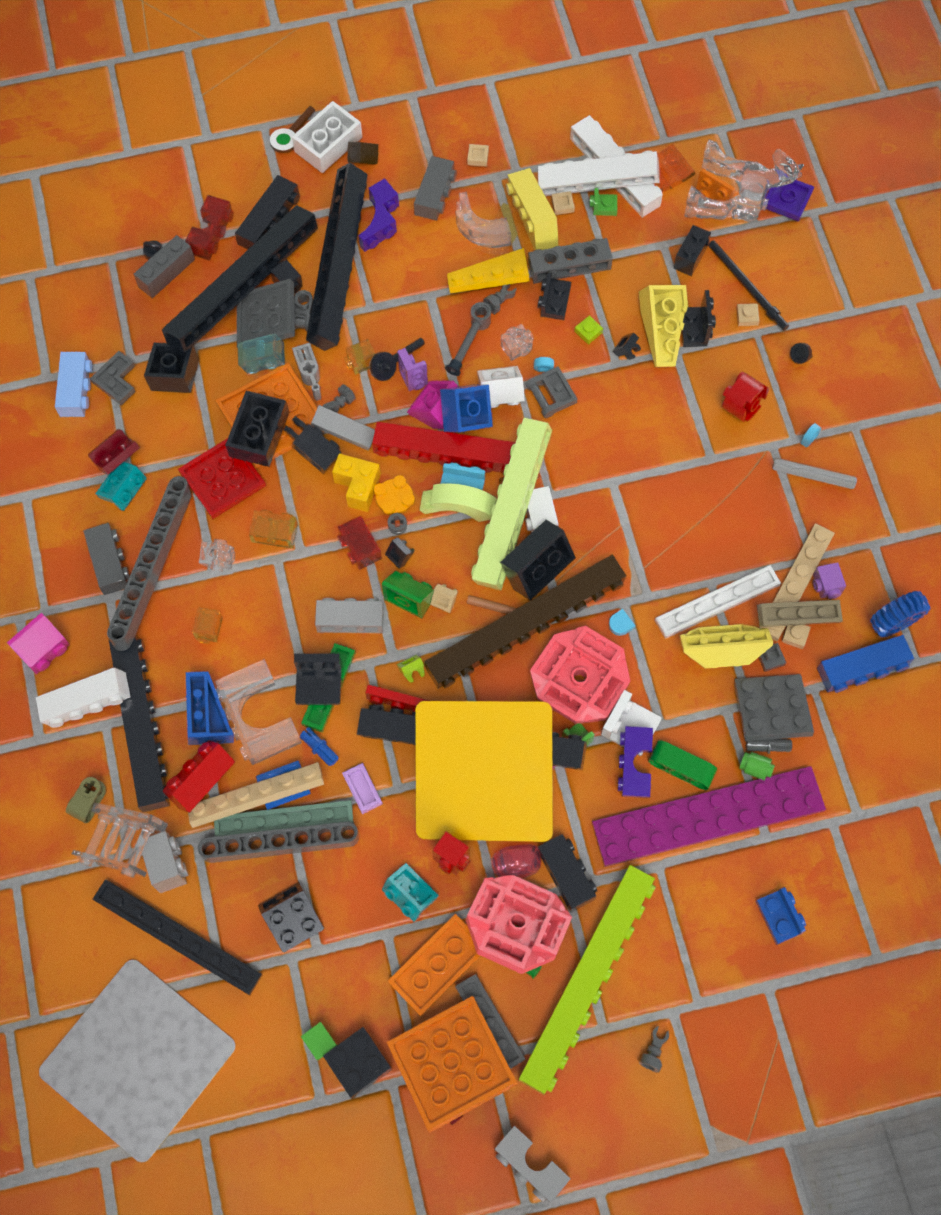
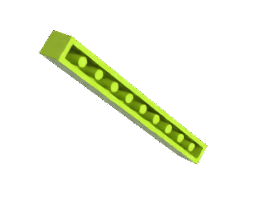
M631 865L628 867L518 1081L545 1095L546 1091L552 1092L558 1080L554 1077L557 1069L563 1070L569 1057L565 1054L569 1046L575 1047L580 1037V1034L576 1033L580 1024L586 1025L591 1015L588 1011L591 1003L597 1004L602 994V991L599 990L602 981L608 982L613 972L610 969L613 960L618 962L624 951L620 947L623 940L629 941L635 929L631 926L634 919L639 920L645 910V907L642 906L645 897L650 899L656 886L652 885L655 880L654 877Z

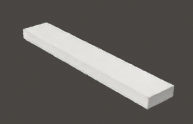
M771 565L667 612L655 618V622L666 639L780 586L781 582Z

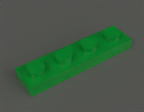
M334 643L330 654H340L342 660V688L356 652L353 649ZM308 705L301 722L302 726L310 727L323 733L334 705Z

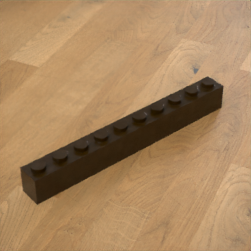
M612 554L424 662V667L438 689L442 686L447 688L456 682L455 679L461 675L467 677L475 671V667L479 665L486 666L491 663L496 655L501 654L502 656L513 649L512 646L517 643L520 645L526 643L531 639V635L536 632L541 634L550 628L549 624L554 622L561 623L569 617L568 614L575 611L578 613L585 609L590 601L594 600V602H597L604 598L605 593L611 589L613 592L620 589L624 585L623 583L627 575Z

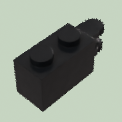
M294 416L292 421L302 430V433L298 435L288 426H285L283 429L294 440L292 448L324 474L337 460L338 455L341 454L339 445L333 440L328 441L323 437V431L317 426L312 427L310 424L307 426L298 417Z

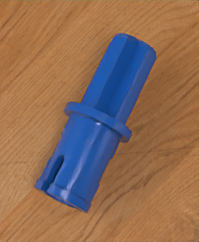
M310 727L306 728L307 733L303 731L300 734V739L312 749L313 754H317L328 766H333L338 761V756L326 745V740H321Z

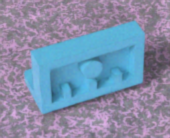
M444 463L441 484H460L483 490L485 471L478 467L468 468L457 463Z

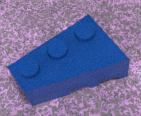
M186 672L188 745H200L208 740L219 744L234 743V734L229 726L209 672Z

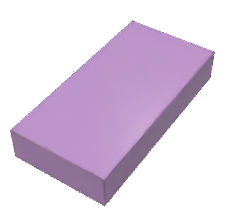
M363 763L342 773L362 814L383 804Z

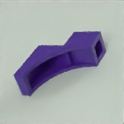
M385 178L368 188L370 201L375 208V215L368 228L358 235L360 247L364 252L375 248L378 243L386 238H391L397 232L396 220L389 212H393L399 207L398 193Z

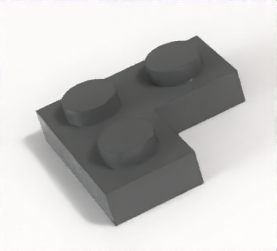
M118 351L90 380L119 405H122L135 393L134 387L122 379L135 367V364Z

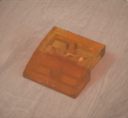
M673 143L657 154L659 158L660 183H655V185L662 192L678 186L695 175L694 169Z

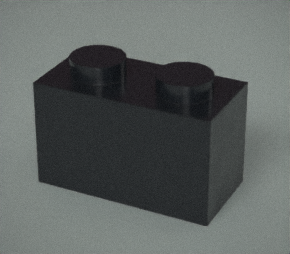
M693 225L676 255L673 269L692 277L709 245L711 232Z

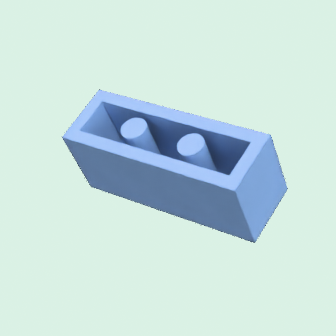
M86 352L60 353L55 409L60 417H85V410L89 408L87 391L91 389L89 372H92L93 365L92 361L88 359Z

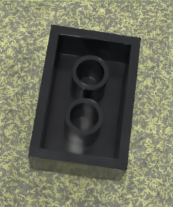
M246 390L225 445L229 457L270 467L289 414L286 400Z
M546 519L500 563L513 590L531 601L576 557L564 530Z

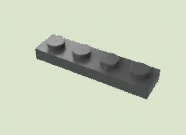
M475 974L455 986L463 1001L471 996L474 997L509 1068L511 1069L525 1060L523 1054L477 975Z

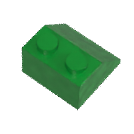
M394 571L382 582L385 601L421 619L424 617L434 592L431 585L426 582L420 583L414 580L410 574Z

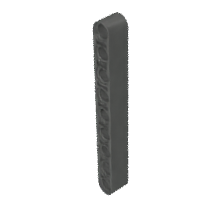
M177 476L169 481L107 630L110 642L118 651L127 650L132 645L190 502L192 494L184 477Z

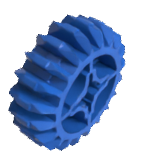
M921 591L909 592L883 606L873 614L870 622L880 637L892 636L923 618L929 612L930 605Z

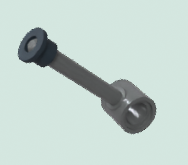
M484 302L475 303L471 307L472 325L457 355L445 367V370L451 375L460 376L462 361L478 330H485L491 324V308Z

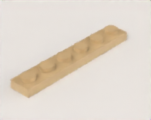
M815 523L773 603L799 602L834 536V532ZM785 626L759 628H768L772 639L778 641Z
M317 762L200 801L188 813L189 823L194 828L324 785L320 765Z

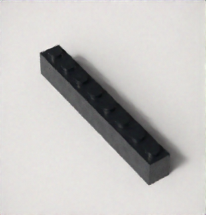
M135 635L130 648L124 651L116 650L109 640L113 668L115 667L126 672L131 696L123 700L120 707L138 808L142 812L168 807L170 806L169 798L163 793V789L166 787L165 777H168L166 764H162L161 760L164 750L162 743L158 742L157 735L160 734L158 722L154 721L153 714L156 713L154 701H150L149 693L152 692L150 680L146 679L145 672H149L146 659L142 658V652L145 651L143 640L138 639L137 635Z

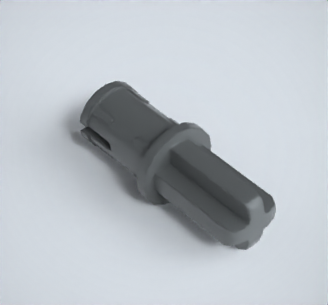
M792 740L746 741V751L767 752V754H770V751L791 752Z

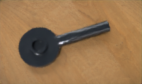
M419 338L406 346L405 349L408 355L425 345V342L422 338ZM388 352L376 353L370 361L371 375L380 381L389 380L396 371L398 352L394 355Z

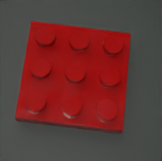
M227 439L178 468L180 475L187 480L188 486L212 520L266 486L265 481L251 462L229 457L225 446Z

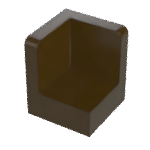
M348 142L347 162L377 164L379 144Z

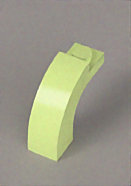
M435 484L433 485V490L423 491L419 511L424 514L439 511H457L481 522L491 520V509L493 504H496L497 498L483 490L466 485Z

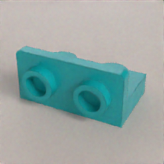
M122 462L108 475L95 494L102 500L114 503L120 510L124 511L145 482L146 476L135 465Z
M407 863L387 878L382 888L386 897L393 901L401 909L402 913L413 922L439 896Z

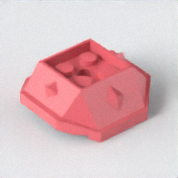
M587 626L555 634L530 670L537 700L549 703L552 710L575 724L607 720L623 691L630 684L624 649ZM582 675L586 680L577 682L574 677Z
M509 875L484 879L467 914L466 923L478 955L523 974L555 959L572 916L566 911L563 903L555 893L517 876Z

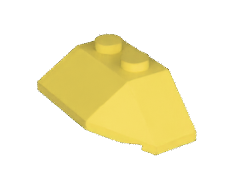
M743 624L698 627L686 634L680 635L683 652L704 668L750 665L773 646V640L768 628L760 629Z

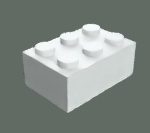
M332 101L292 136L294 152L323 173L348 151V142H358L363 137L361 122Z

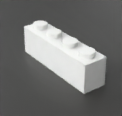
M114 667L36 697L40 723L56 728L62 726L66 721L79 720L85 714L100 712L106 706L119 705L123 700L131 696L126 672Z

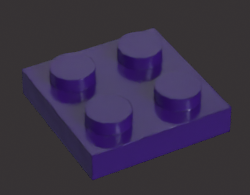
M777 173L762 208L799 221L813 193L814 186Z

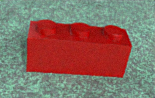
M208 740L198 748V752L192 759L183 764L182 770L167 782L163 793L180 810L190 813L235 761L219 743Z

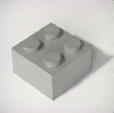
M164 831L138 840L151 885L156 890L163 893L187 884L185 877L189 876L186 864L182 863L181 858H179L182 850L174 836L171 837Z

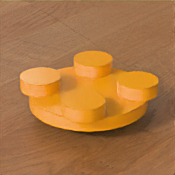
M396 476L394 479L376 484L374 487L377 504L385 514L403 513L415 502L412 489L406 483L404 476Z

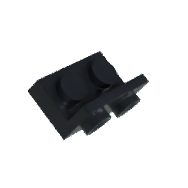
M548 272L547 279L542 281L541 291H544V295L539 296L538 308H541L540 317L565 320L572 282L552 279V273Z

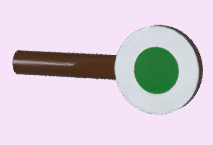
M309 106L289 129L282 128L274 131L270 136L271 147L280 153L292 151L294 149L292 136L310 118L315 109Z

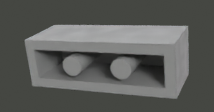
M324 598L316 601L315 626L317 633H383V601L373 598L366 601H357L353 598H347L344 601Z

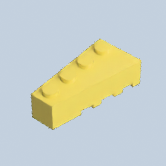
M528 168L508 174L506 190L508 195L512 196L513 204L518 210L533 249L544 250L558 246L557 217L531 169Z

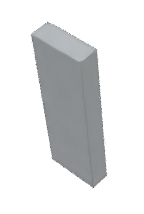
M320 405L311 422V426H317L326 433L365 450L370 449L375 429Z

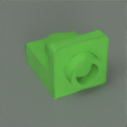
M594 188V195H590V207H593V215L617 216V195L599 194V188Z

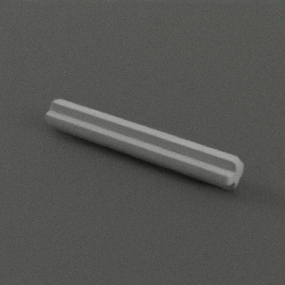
M776 458L773 463V470L845 488L854 489L857 483V478L854 476Z

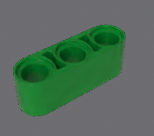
M662 740L657 741L648 760L654 767L702 790L709 789L718 770L713 764Z

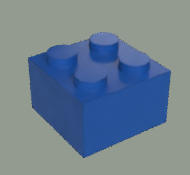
M473 384L440 389L444 432H464L493 427L489 384Z

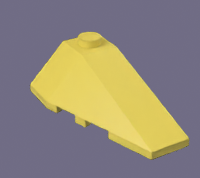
M649 285L639 291V300L655 367H675L680 347V334L684 327V314L688 308L686 285Z

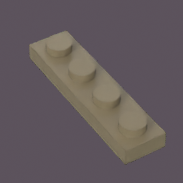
M840 600L763 603L757 605L760 627L843 622Z

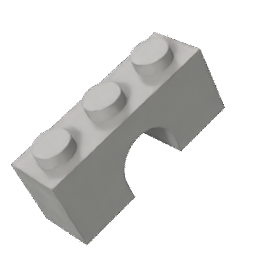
M514 1126L494 1149L498 1153L495 1157L505 1167L510 1164L516 1170L514 1176L524 1185L529 1182L535 1188L532 1193L543 1203L546 1199L551 1203L571 1178L553 1161L541 1171L530 1169L526 1164L525 1154L533 1143Z

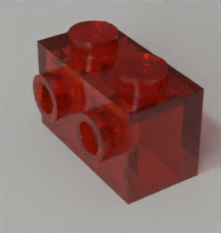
M361 516L338 526L339 535L337 539L342 548L346 546L348 553H346L352 565L356 564L358 570L382 559L381 550Z

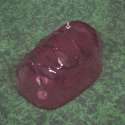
M532 844L505 847L498 850L491 859L493 872L498 877L514 875L523 879L536 874L542 865L538 847Z

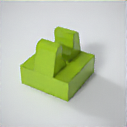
M417 655L397 664L400 673L411 683L414 682L412 678L413 671H418L421 677L425 675L424 664Z

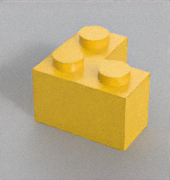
M339 454L332 471L334 483L349 487L346 494L348 507L368 512L375 494L374 487L379 483L381 477L380 465Z

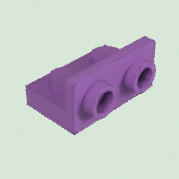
M405 348L398 350L399 372L408 391L423 388L428 384L426 362L415 363L412 354L408 355Z

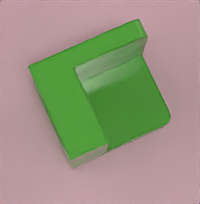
M581 723L576 724L569 730L566 728L562 732V738H568V735L581 736L582 741H585L587 746L593 742L595 736L592 731L588 733Z
M321 1022L301 1036L316 1060H320L323 1058V1055L337 1046Z

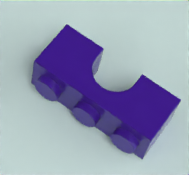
M625 726V732L620 734V746H625L624 755L619 757V768H624L623 778L619 777L618 791H623L622 797L650 798L651 774L637 771L633 760L639 753H652L653 728Z

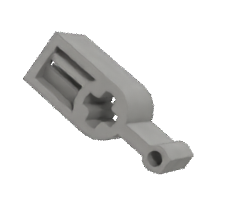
M310 343L292 348L303 383L312 386L313 397L316 401L321 400L322 395L318 384L320 374Z

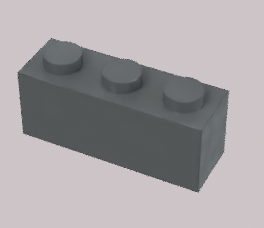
M431 156L414 202V213L416 216L437 221L439 214H443L445 198H449L451 192V181L454 182L457 175V170H454V161Z
M176 235L133 274L138 287L153 299L195 260L191 246Z
M109 523L83 530L98 585L102 593L107 595L125 589L130 574L127 566L123 567L122 564L125 557L122 548H118L116 543L120 541L116 529L112 530Z

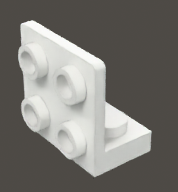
M626 690L623 691L601 734L620 745L621 732H625V726L653 728L654 734L662 719L653 712L630 701L632 694Z

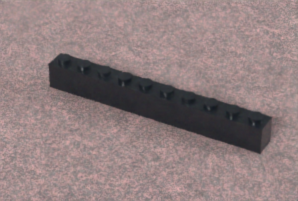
M350 162L337 169L306 341L324 351L337 346L340 340V328L343 322L342 317L346 305L345 300L349 288L348 283L352 271L351 266L355 254L354 249L358 237L357 232L361 220L363 198L367 187L368 174Z
M296 205L176 317L166 324L162 329L166 343L184 354L258 286L271 273L270 270L283 262L318 229L315 214Z
M369 705L368 709L361 708L357 735L365 738L416 745V712H412V715L403 714L404 710L390 708V712L382 711V707ZM552 732L553 766L583 770L587 743L582 741L581 736L568 735V738L559 737V733Z

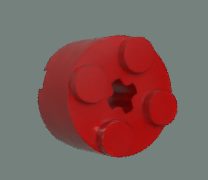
M742 371L737 376L733 386L729 385L724 390L723 396L725 399L721 407L742 422H745V420L748 422L760 410L761 405L759 403L762 398L766 399L769 388Z

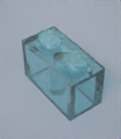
M276 334L239 342L238 365L247 374H254L261 370L275 369L277 366L285 365L284 342Z

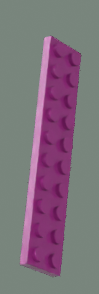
M812 766L774 775L771 778L766 777L765 781L758 779L592 821V826L604 867L824 812L826 808Z

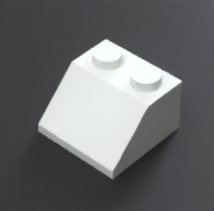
M518 366L477 371L479 384H489L491 408L506 403L508 405H518L520 402L525 401L523 377Z

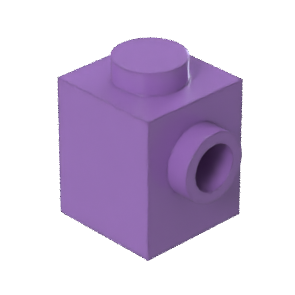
M838 562L816 568L813 574V586L815 591L819 592L820 598L828 597V599H834L841 596L846 584Z

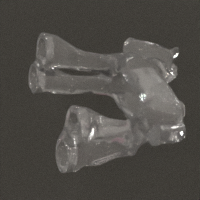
M708 139L702 168L715 175L740 182L739 195L726 201H716L705 197L698 189L691 186L686 201L687 206L684 217L692 218L695 216L700 219L714 218L720 220L732 217L733 219L752 222L758 218L761 210L765 211L769 201V199L765 198L767 191L774 187L793 183L797 178H800L802 176L800 170L804 167V164L797 165L784 151L777 149L772 155L774 168H766L758 162L737 160L729 157L722 152L716 141Z

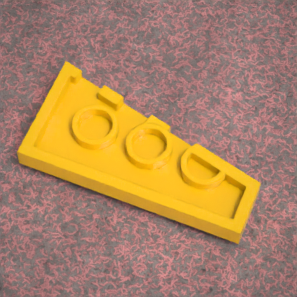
M524 248L447 274L450 293L530 281Z

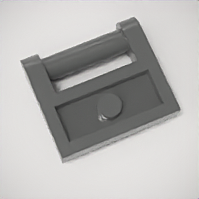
M559 366L535 376L525 383L528 390L532 391L539 403L544 418H549L554 413L577 403L578 399ZM543 383L554 404H548L538 385Z

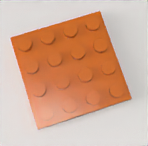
M289 363L215 400L231 429L246 390L286 400L289 414L284 427H290L298 435L302 433V430L293 423V417H298L308 426L309 424L311 425L317 410L316 405ZM284 430L272 460L293 449L292 443L294 440ZM253 463V465L255 466V468L261 466V465H259V464Z
M473 996L387 1042L429 1133L518 1085Z

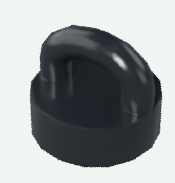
M154 240L143 243V253L146 259L149 260L163 248L161 243Z
M807 343L793 345L790 350L791 359L798 364L808 362L813 357L811 347Z

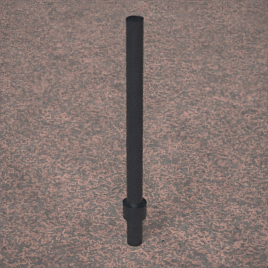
M715 240L711 241L708 246L763 307L771 321L774 320L785 331L789 324L780 315L781 312L777 307H773L717 242Z

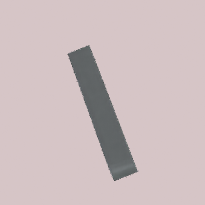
M339 822L208 837L201 840L198 844V853L206 862L215 863L345 848L357 844L359 832L354 823ZM346 830L354 831V836L350 839H344L342 834ZM322 833H330L331 838L328 841L322 842L319 840ZM299 836H308L305 844L296 843ZM277 838L285 839V843L281 847L274 846V841ZM256 840L262 841L259 849H251L252 842ZM238 843L239 846L235 852H228L230 844ZM208 846H215L213 854L205 855V849Z

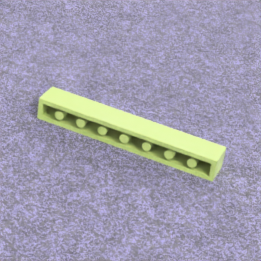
M523 418L522 424L518 426L517 440L512 445L510 451L511 459L504 469L505 477L503 484H500L498 487V499L491 509L492 518L490 524L486 525L485 539L478 549L479 558L471 571L472 580L477 585L502 590L506 573L500 562L515 549L552 433L550 425L546 422Z

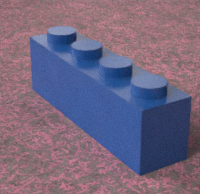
M904 635L822 661L817 670L827 693L831 691L838 693L846 690L849 685L855 684L859 686L867 683L870 678L876 677V679L886 677L889 675V672L894 670L902 672L909 668V665L915 658Z

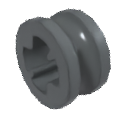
M401 513L392 514L388 518V528L391 533L400 535L406 531L407 520ZM396 520L400 521V527L398 528L395 527Z

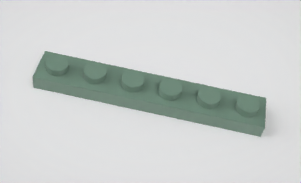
M352 801L236 813L214 821L215 837L339 822L354 823Z

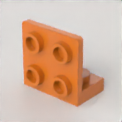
M704 168L700 170L695 195L714 206L718 211L728 214L741 199L742 194L737 192L733 186Z

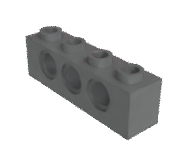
M607 238L594 239L583 243L576 242L572 245L555 246L544 250L537 249L528 254V266L533 284L547 279L548 272L552 273V279H562L611 270L613 260Z

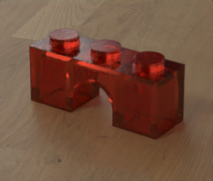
M207 195L200 212L203 222L210 225L202 229L192 227L185 242L191 246L194 256L210 261L212 255L217 252L218 242L220 238L224 237L228 222L232 221L234 212L230 201Z

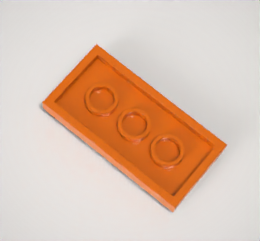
M455 914L387 981L420 1017L481 957L476 952L468 926Z

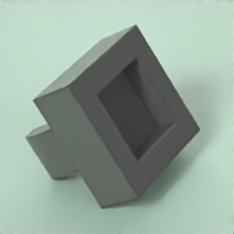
M778 643L773 644L772 647L758 657L764 672L785 666L786 664Z

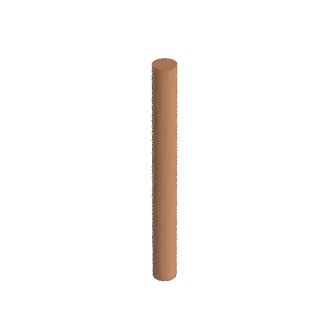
M471 595L468 596L467 604L504 614L517 609Z

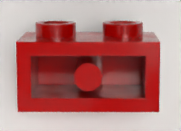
M447 831L432 850L434 860L440 864L438 867L449 875L451 872L455 875L459 871L464 872L470 863L469 847Z

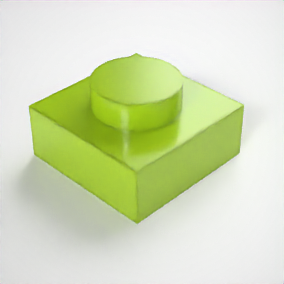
M589 315L575 327L574 332L587 344H590L603 333L604 328Z

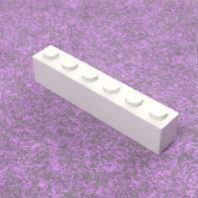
M590 115L571 126L570 140L587 158L599 159L604 156L615 157L625 154L624 149L619 147L613 141L611 135L607 134L601 128L599 122L595 121ZM654 184L615 188L642 218L661 206L663 194L661 189Z
M644 151L639 154L625 153L622 156H604L599 159L586 158L583 161L575 162L568 160L559 164L546 163L543 166H538V184L545 196L569 191L571 193L594 191V188L602 190L660 183L657 151Z

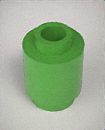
M745 752L739 769L743 770L745 774L765 781L766 776L771 778L775 765L771 764L772 759L754 752H751V754Z

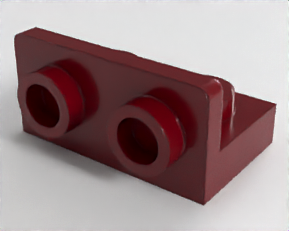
M117 429L88 453V457L100 471L108 475L140 447L135 441L129 439L121 429Z

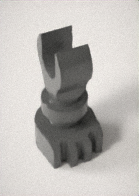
M510 284L503 285L500 292L488 295L484 298L483 302L490 306L491 313L495 315L500 311V304L506 299L515 296L517 288L507 291L510 288Z
M343 384L338 388L340 396H336L334 401L324 404L323 407L337 413L339 407L343 408L345 403L351 404L356 398L353 391Z
M659 1026L651 1034L652 1044L647 1048L648 1054L643 1053L639 1061L641 1066L656 1073H659L662 1067V1062L657 1056L660 1057L662 1053L660 1049L669 1039V1031L666 1032L664 1039H659L656 1036Z

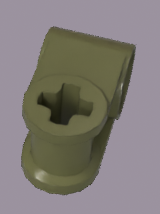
M93 777L85 778L69 801L66 813L85 824L89 823L106 794L105 784ZM92 786L96 788L95 792L90 790Z

